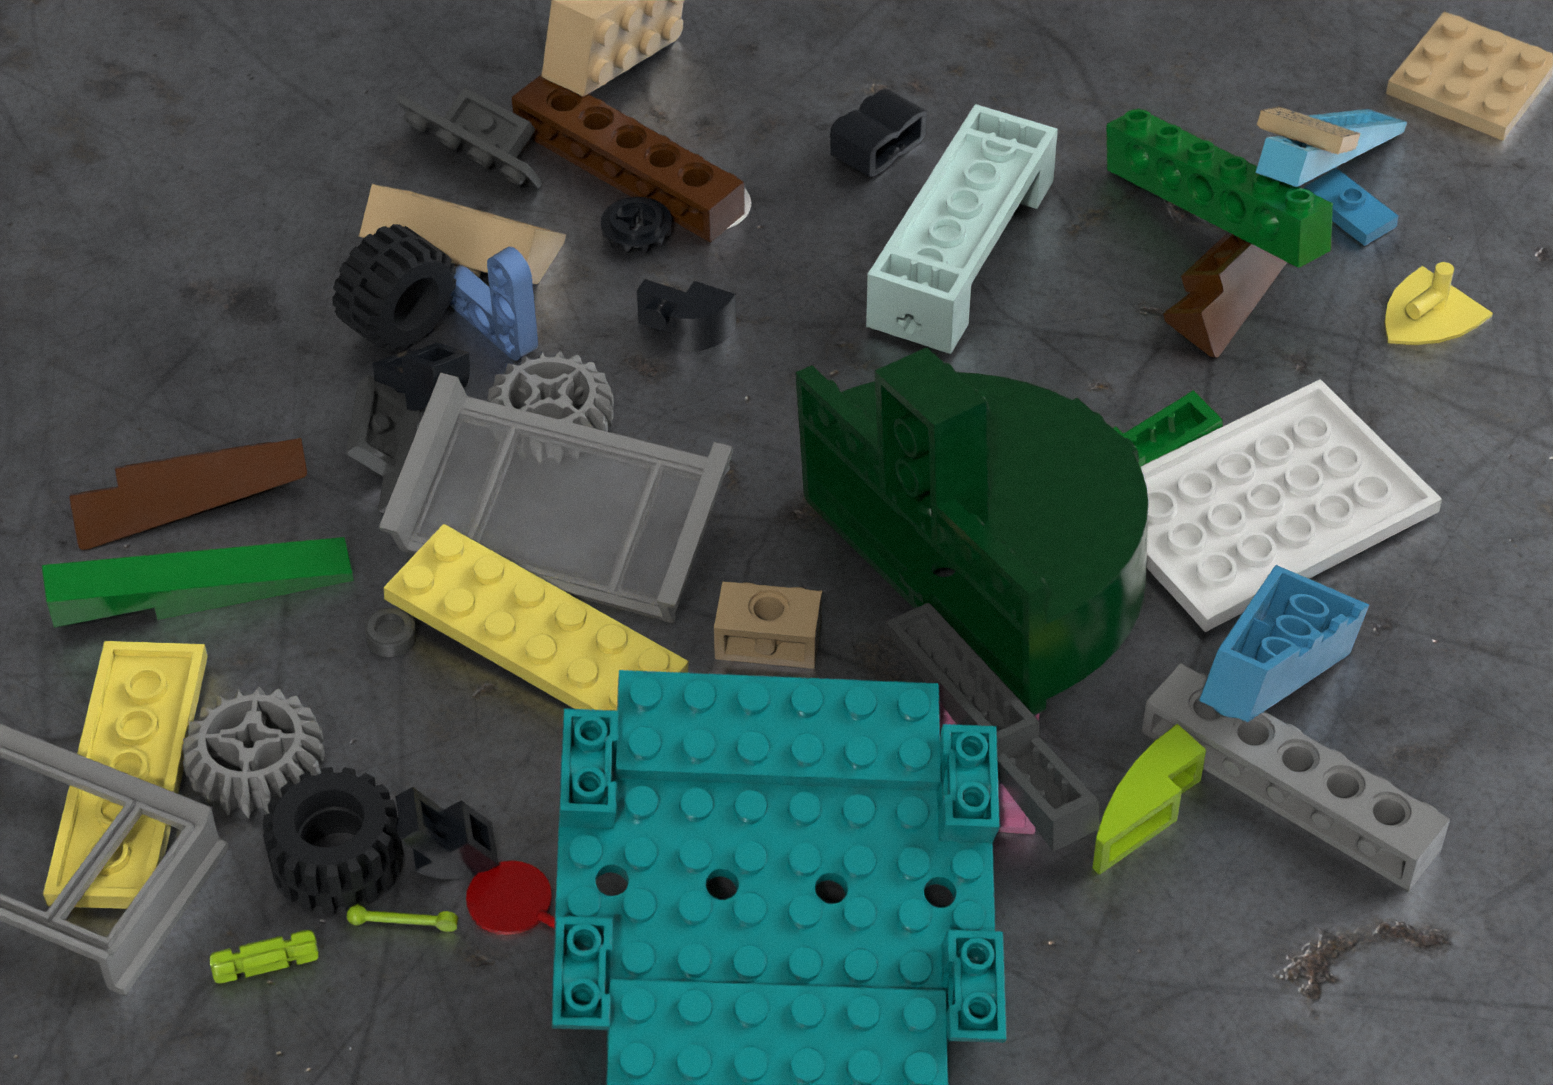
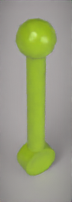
M353 905L347 911V920L354 926H360L369 921L436 926L441 931L453 932L457 929L459 920L458 915L449 911H442L438 913V916L367 911L361 905Z

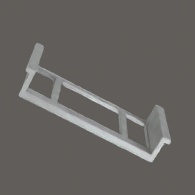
M0 723L1 758L123 806L120 813L47 912L0 894V921L98 961L107 989L126 996L228 851V842L219 839L210 806ZM142 814L183 830L107 937L65 921Z

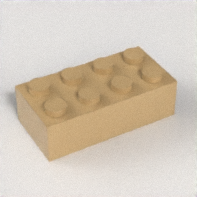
M551 0L542 77L577 94L586 96L662 48L675 42L683 30L681 16L684 0Z

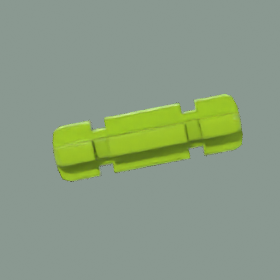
M304 930L291 933V939L283 941L282 936L241 945L239 946L240 951L232 953L231 948L213 952L210 954L209 959L213 979L216 983L221 984L238 980L237 974L244 972L246 977L287 968L289 967V961L296 960L297 965L315 961L318 959L315 935L312 930Z

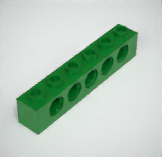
M1139 108L1130 110L1125 115L1106 124L1108 171L1297 268L1331 251L1333 203L1313 194L1312 191L1257 174V166L1246 161L1244 158L1235 156L1215 146L1210 141L1200 139L1182 130L1177 125H1172L1155 117L1146 110Z

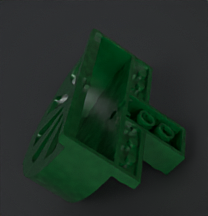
M927 347L875 370V381L855 386L842 392L833 380H828L813 365L795 372L803 493L807 503L914 609L930 603L1034 716L1046 709L1047 699L1088 677L1120 648L1139 617L1146 585L1148 494L1142 469L1138 463V449H1136L1131 440L1121 436L1105 422L1099 413L1093 412L1078 398L1071 400L1049 389L1006 377L956 372L949 363L943 362ZM943 567L951 568L955 571L953 575L948 577H940L933 572Z

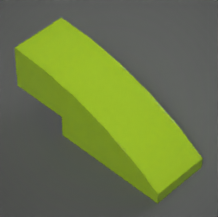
M1179 724L1173 726L1154 741L1133 763L1116 787L1103 814L1096 836L1092 868L1099 875L1175 823L1178 819L1181 795L1201 781L1206 749Z

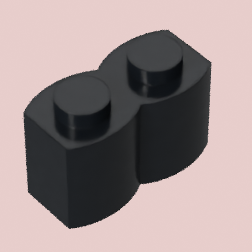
M888 89L880 90L872 96H868L860 105L859 110H853L839 117L833 123L830 129V154L869 177L876 176L886 170L895 161L897 156L910 152L924 139L927 128V111Z

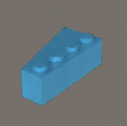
M1275 565L1219 647L1199 701L1212 706L1223 716L1239 718L1245 722L1251 721L1350 655L1369 604Z

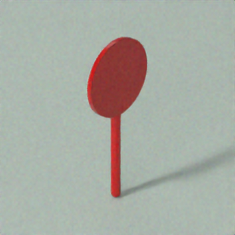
M522 861L498 862L499 865L495 868L476 874L470 882L466 893L467 909L472 920L482 929L498 935H515L532 929L540 922L553 929L555 928V917L548 913L552 902L551 886L547 877L535 866Z

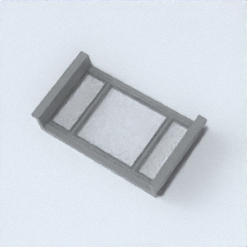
M440 373L379 528L381 531L391 534L400 551L415 554L445 524L576 598L674 624L677 607L722 481L730 470L729 462L734 450L733 446L713 442L709 456L705 457L468 397L458 377Z

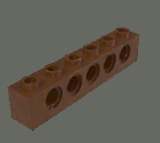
M542 74L511 97L513 113L529 121L536 129L530 137L531 140L630 197H647L659 201L668 208L673 222L710 243L745 214L744 181L738 179L734 174L728 173L706 161L700 155L694 154L674 143L668 137L660 135L644 126L636 119L612 108L601 99L589 94L586 96L577 94L543 78Z

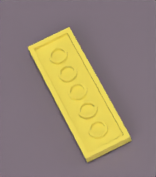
M445 524L430 537L383 587L384 600L574 709L617 711L619 670L688 673V660Z
M104 641L77 754L178 794L184 770L183 761L185 760L182 750L183 739L189 736V722H193L208 657L205 644ZM69 785L43 892L47 906L53 904L120 813L123 806ZM142 814L75 907L127 909L164 858L171 826Z

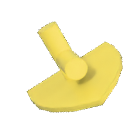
M1438 263L1434 273L1421 266L1395 288L1387 303L1384 321L1387 342L1405 345L1441 343L1461 337L1492 317L1493 313L1451 285L1454 267L1450 263Z

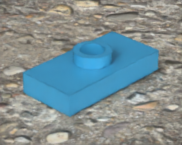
M1337 168L1304 186V189H1308L1313 194L1333 203L1332 221L1364 246L1397 227L1399 216Z

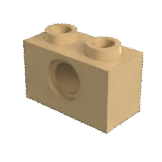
M722 581L714 624L715 659L815 669L822 624V591L801 587L788 588L756 585L750 582L735 583Z

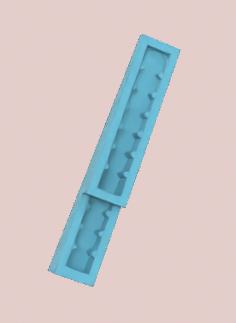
M1370 109L1309 115V117L1360 133L1356 149L1334 154L1284 136L1266 137L1256 173L1298 187L1404 133L1407 122Z

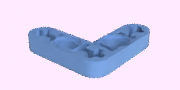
M507 247L491 256L487 260L489 286L465 266L458 265L455 267L456 274L453 278L456 279V287L451 294L453 296L450 303L452 308L512 360L518 361L523 355L526 356L538 348V335L532 275L522 254L513 247Z

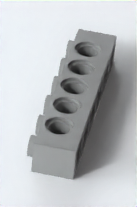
M1180 663L1148 698L1142 726L1143 734L1156 741L1173 726L1179 724L1206 749L1204 770L1407 891L1413 887L1442 850L1450 819L1439 813L1432 805L1418 801L1394 787L1387 779L1373 775L1349 761L1339 751L1323 746L1304 735L1294 725L1284 723L1265 711L1249 722L1219 714L1212 706L1199 701L1208 678L1206 674L1198 673Z

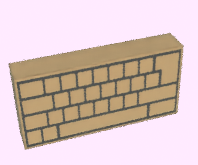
M1279 106L1261 110L1257 126L1260 129L1334 154L1356 149L1360 137L1358 132Z

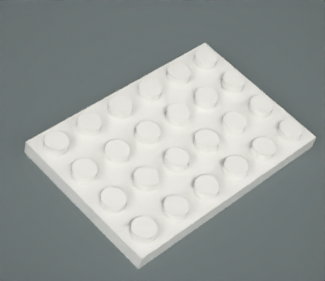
M1320 379L1141 466L1147 486L1149 504L1146 568L1196 623L1207 632L1242 614L1275 565L1310 579L1438 513L1442 498Z

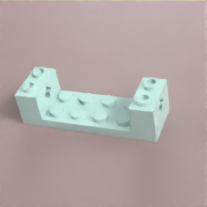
M977 104L974 105L867 274L866 327L949 354L952 353L969 324L972 282L1019 204L1037 209L1053 183L1057 128Z

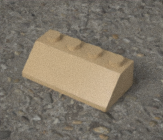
M375 184L371 185L359 237L364 238L368 234L374 235L377 229L383 226L388 228L392 224H400L403 227L407 226L447 254L452 259L451 263H454L455 267L463 265L479 279L481 271L488 273L487 260L491 256L507 247H513L526 260L531 271L532 283L537 285L562 248L566 238V234L408 190Z

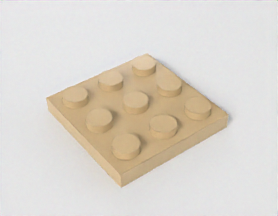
M1443 12L1389 79L1386 94L1504 141L1552 77L1553 53L1506 36L1499 31L1475 24L1463 17Z

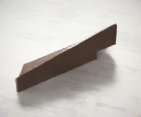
M1227 232L1181 275L1185 291L1190 293L1163 313L1164 320L1207 355L1218 358L1287 262Z
M295 438L278 442L256 443L115 467L118 486L71 493L69 495L78 547L81 550H88L304 478L307 475L302 439Z

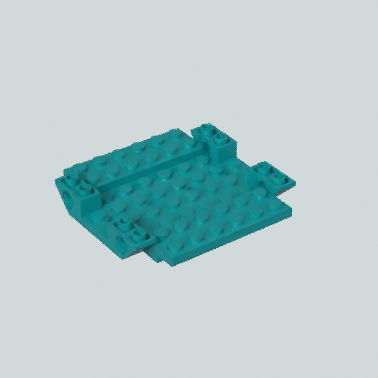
M619 670L617 711L564 709L555 901L552 1028L607 1030L606 1085H948L947 1036L949 1041L1005 1043L1007 1040L1003 932L995 931L993 841L1000 828L996 726L943 724L940 737L939 683ZM605 873H617L625 879L627 888L619 895L608 896L597 888L596 881ZM720 876L730 879L736 887V894L726 900L712 897L706 889V883L710 879ZM830 880L837 882L843 888L845 898L836 904L825 903L817 896L815 887L822 881ZM934 884L942 885L951 892L953 903L944 908L935 907L926 900L924 889Z

